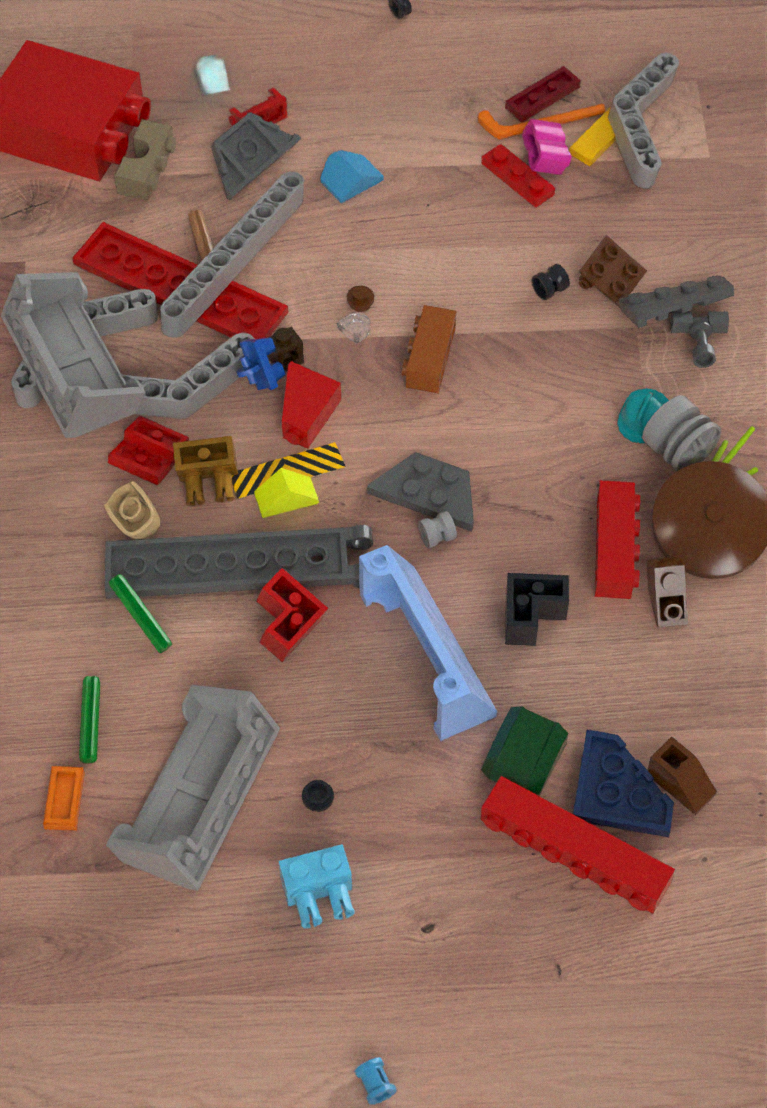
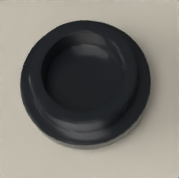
M313 780L302 791L303 804L311 811H324L333 803V789L325 781Z

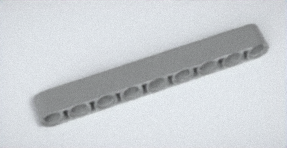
M297 172L282 174L162 303L160 307L161 331L164 335L171 338L182 336L300 207L303 202L304 178L301 174Z

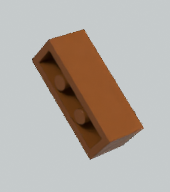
M424 305L421 316L416 315L413 329L416 332V336L410 337L408 344L410 358L404 359L402 366V376H406V388L439 394L456 330V310Z

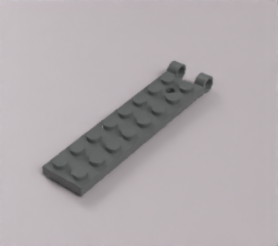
M356 525L342 528L105 541L106 599L118 598L109 585V581L118 574H122L139 597L261 590L281 568L304 587L352 584L354 587L360 588L359 563L355 565L347 564L346 546H350L355 550H366L372 547V528L367 525ZM314 556H321L323 558L320 562H313L311 560Z

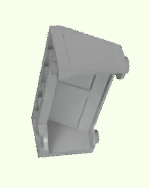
M77 272L16 274L1 313V318L65 438H76L135 414L144 398V388L136 378H130L127 383L125 382L83 306L84 301L87 299L88 290Z
M200 685L191 686L182 703L183 715L188 723L132 827L129 824H119L106 843V846L122 863L184 888L199 890L280 730L277 723L250 691Z

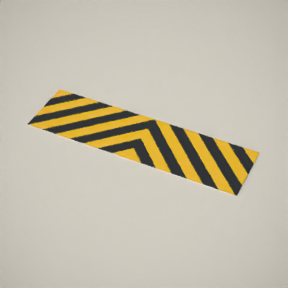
M334 442L239 470L238 475H232V486L239 499L253 495L254 491L280 468L314 477L346 466Z

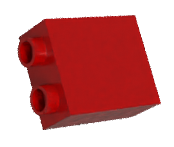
M26 40L0 78V152L100 182L112 163L116 165L121 164L123 157L126 156L129 144L128 137L134 127L138 128L142 119L147 121L149 119L151 101L148 97L143 96L140 73Z

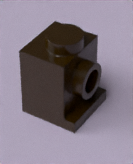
M292 326L289 328H279L270 336L276 347L275 352L267 355L271 363L280 362L284 371H288V365L291 361L299 365L304 363L303 341ZM290 352L292 356L284 360L283 354Z

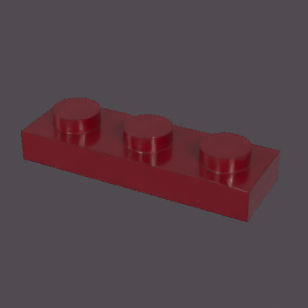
M562 66L506 100L505 109L523 123L579 89L581 80L565 66Z

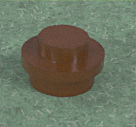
M355 286L347 293V303L354 311H367L374 303V293L366 286Z

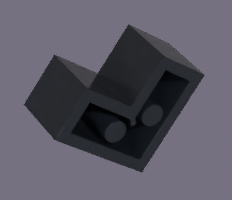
M507 573L505 645L536 646L538 619L567 620L569 575Z

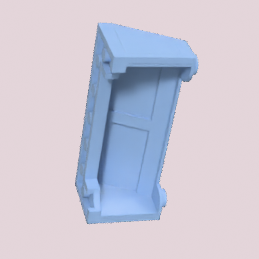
M388 545L359 556L360 596L366 607L371 605L372 602L379 603L384 606L386 613L400 607L439 675L434 681L433 690L438 698L437 721L434 722V730L440 741L497 717L495 706L415 567Z

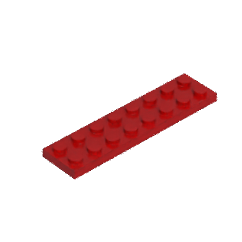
M105 222L101 223L72 257L75 266L129 291L138 289L152 291L155 295L156 303L162 305L198 266L189 260ZM232 280L196 322L230 338L238 333H248L254 339L268 338L288 314V305Z

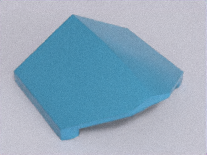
M342 150L333 152L327 158L320 178V182L340 203L349 200L384 180V176L364 155Z

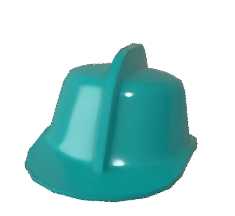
M649 388L638 389L632 392L627 397L617 422L619 431L624 438L635 443H645L642 439L643 431L654 413L669 401L663 393Z

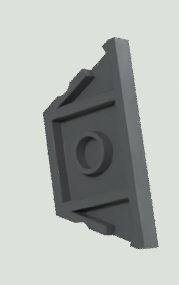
M251 112L245 115L211 145L227 198L231 200L298 143L301 137L295 133L290 135L280 130V126L272 122H266Z
M415 452L369 483L367 487V494L433 518H436L437 514L447 511L451 515L455 526L471 532L473 530L474 519L469 471Z

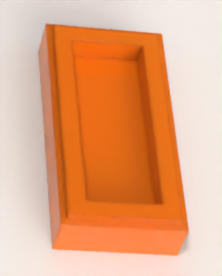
M51 767L43 821L44 829L77 831L85 775L84 767Z

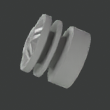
M679 395L663 404L654 413L643 431L642 439L654 452L664 454L665 462L671 464L677 472L688 465L703 462L717 445L722 431L715 422H711L707 415H700L699 408L686 396Z

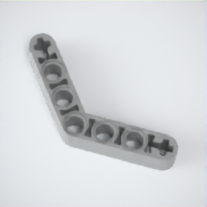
M671 53L659 54L614 97L608 114L609 122L615 133V140L632 181L640 188H651L656 181L661 167V159L644 122L642 113L673 83L679 66V60Z
M138 289L83 303L100 337L149 326L158 318L155 295L148 289ZM23 359L12 377V388L16 403L20 407L33 408L38 405L43 395Z
M248 333L234 335L177 380L122 375L126 383L130 378H136L144 388V398L135 414L177 419L190 417L239 379L236 371L243 367L240 357L244 356L239 343L246 339H254V337Z

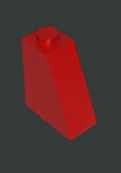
M291 361L288 365L282 414L283 438L293 445H300L308 449L341 401V382Z

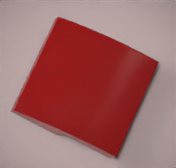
M139 416L124 430V440L108 454V464L158 486L175 465L173 443L189 441V437L143 416Z

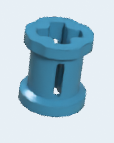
M381 1057L370 1059L354 1070L356 1076L361 1078L368 1093L366 1099L370 1105L383 1102L397 1092L395 1085L390 1084L383 1069L385 1064Z

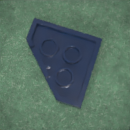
M587 729L573 815L590 824L669 838L674 802L666 793L663 794L653 781L654 778L639 759L635 760L626 749V744L619 735Z

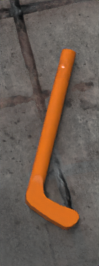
M602 103L535 120L564 124L602 115L606 110ZM483 110L478 114V123L497 139H505L522 134L529 122L502 126L495 121L489 111Z

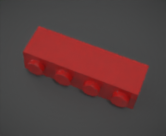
M599 481L596 516L595 597L631 599L633 588L639 587L640 570L634 569V562H639L640 544H635V537H639L640 519H635V512L640 510V494H635V482Z

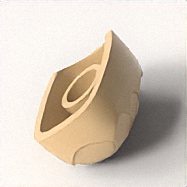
M134 481L120 486L104 504L112 521L124 534L132 539H147L160 527V518L154 504L146 492Z

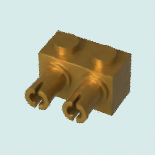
M232 436L173 443L176 473L180 482L185 481L186 505L195 506V496L198 506L205 504L202 480L206 478H214L216 502H224V493L227 502L235 499L232 475H238V468Z

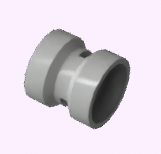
M447 511L437 514L434 519L425 518L418 521L421 539L428 549L437 546L439 541L445 540L448 542L457 538L454 521Z

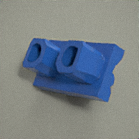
M272 338L246 339L239 344L244 356L240 357L243 367L236 371L239 378L247 376L249 384H256L258 390L266 388L273 390L279 387L277 381L283 378L286 373L280 362L269 363L267 355L275 352L276 348Z

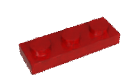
M499 144L482 156V165L535 208L555 195L556 188L536 171H533L502 144Z

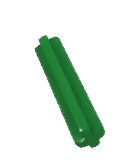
M122 574L113 577L109 581L110 587L156 650L162 653L172 646L171 640Z
M97 676L84 677L82 685L79 758L80 762L84 764L95 763L97 760L100 679Z

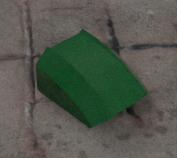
M523 706L511 707L492 743L481 771L488 779L496 783L503 776L540 796L567 745L568 732L558 722L531 712Z

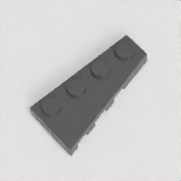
M716 275L708 277L705 281H686L677 287H659L654 292L645 294L640 292L631 293L628 297L619 299L620 310L638 328L647 326V320L654 317L655 320L661 321L668 318L669 312L678 311L685 313L692 310L693 304L697 303L706 306L734 296V285L726 278Z

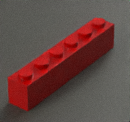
M503 776L499 778L482 805L481 820L489 829L495 832H504L511 836L518 845L537 850L546 860L552 863L559 862L570 868V871L575 876L581 879L588 878L599 884L600 888L611 895L617 894L627 899L634 908L640 911L647 910L654 914L672 882L675 872L674 868Z

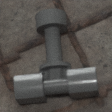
M672 311L670 319L671 333H690V336L696 339L697 346L692 351L693 363L700 368L712 366L716 361L715 349L708 344L707 338L712 333L728 332V312L708 311L707 317H692L691 311L685 313Z

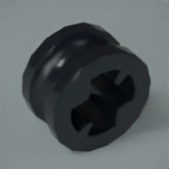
M389 0V8L397 19L411 14L412 6L409 0Z

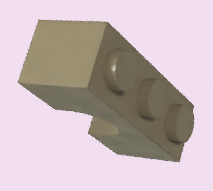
M142 119L133 137L135 155L141 158L123 157L115 174L117 194L148 201L151 192L157 189L160 173L166 170L169 154L175 151L176 138L173 137L172 126Z

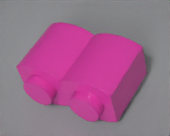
M530 119L523 130V142L528 151L530 168L533 171L562 175L566 167L569 166L571 153L565 144L566 135L559 123Z

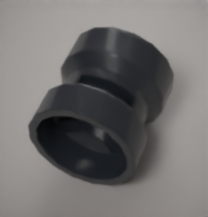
M559 264L550 266L545 273H537L531 280L534 291L542 300H548L554 296L556 291L562 292L570 286L568 274Z

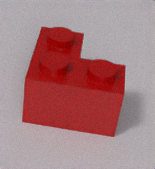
M283 568L261 589L256 600L258 604L276 618L264 631L259 643L283 662L321 622L328 610L326 605Z

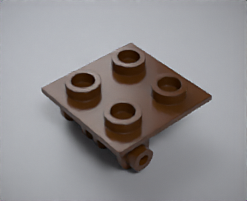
M606 235L578 271L581 273L579 285L583 289L593 286L597 287L620 308L619 299L626 298L631 294L647 270Z

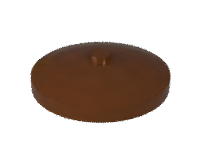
M705 461L683 467L666 480L655 499L652 510V529L655 540L665 557H677L685 565V572L708 579L726 578L739 574L753 565L767 546V494L750 474L728 463Z

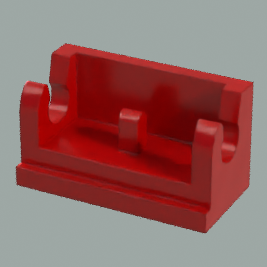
M271 88L268 90L271 96L267 97L266 101L258 105L256 104L242 113L235 107L229 109L230 113L233 114L228 117L229 123L233 126L251 112L261 117L264 121L275 124L288 117L287 98L282 96L275 88Z

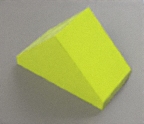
M280 468L254 491L262 518L319 504L311 477L284 468Z

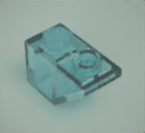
M216 55L199 58V63L193 65L202 95L230 90L224 58L217 60Z

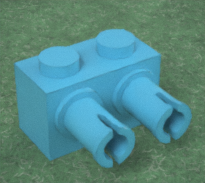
M343 844L279 861L280 878L288 907L297 905L302 928H311L309 914L311 915L314 927L322 923L323 920L316 899L329 896L334 913L333 916L336 920L343 919L341 906L344 908L346 918L354 915L355 910L348 893L349 890H352V873Z

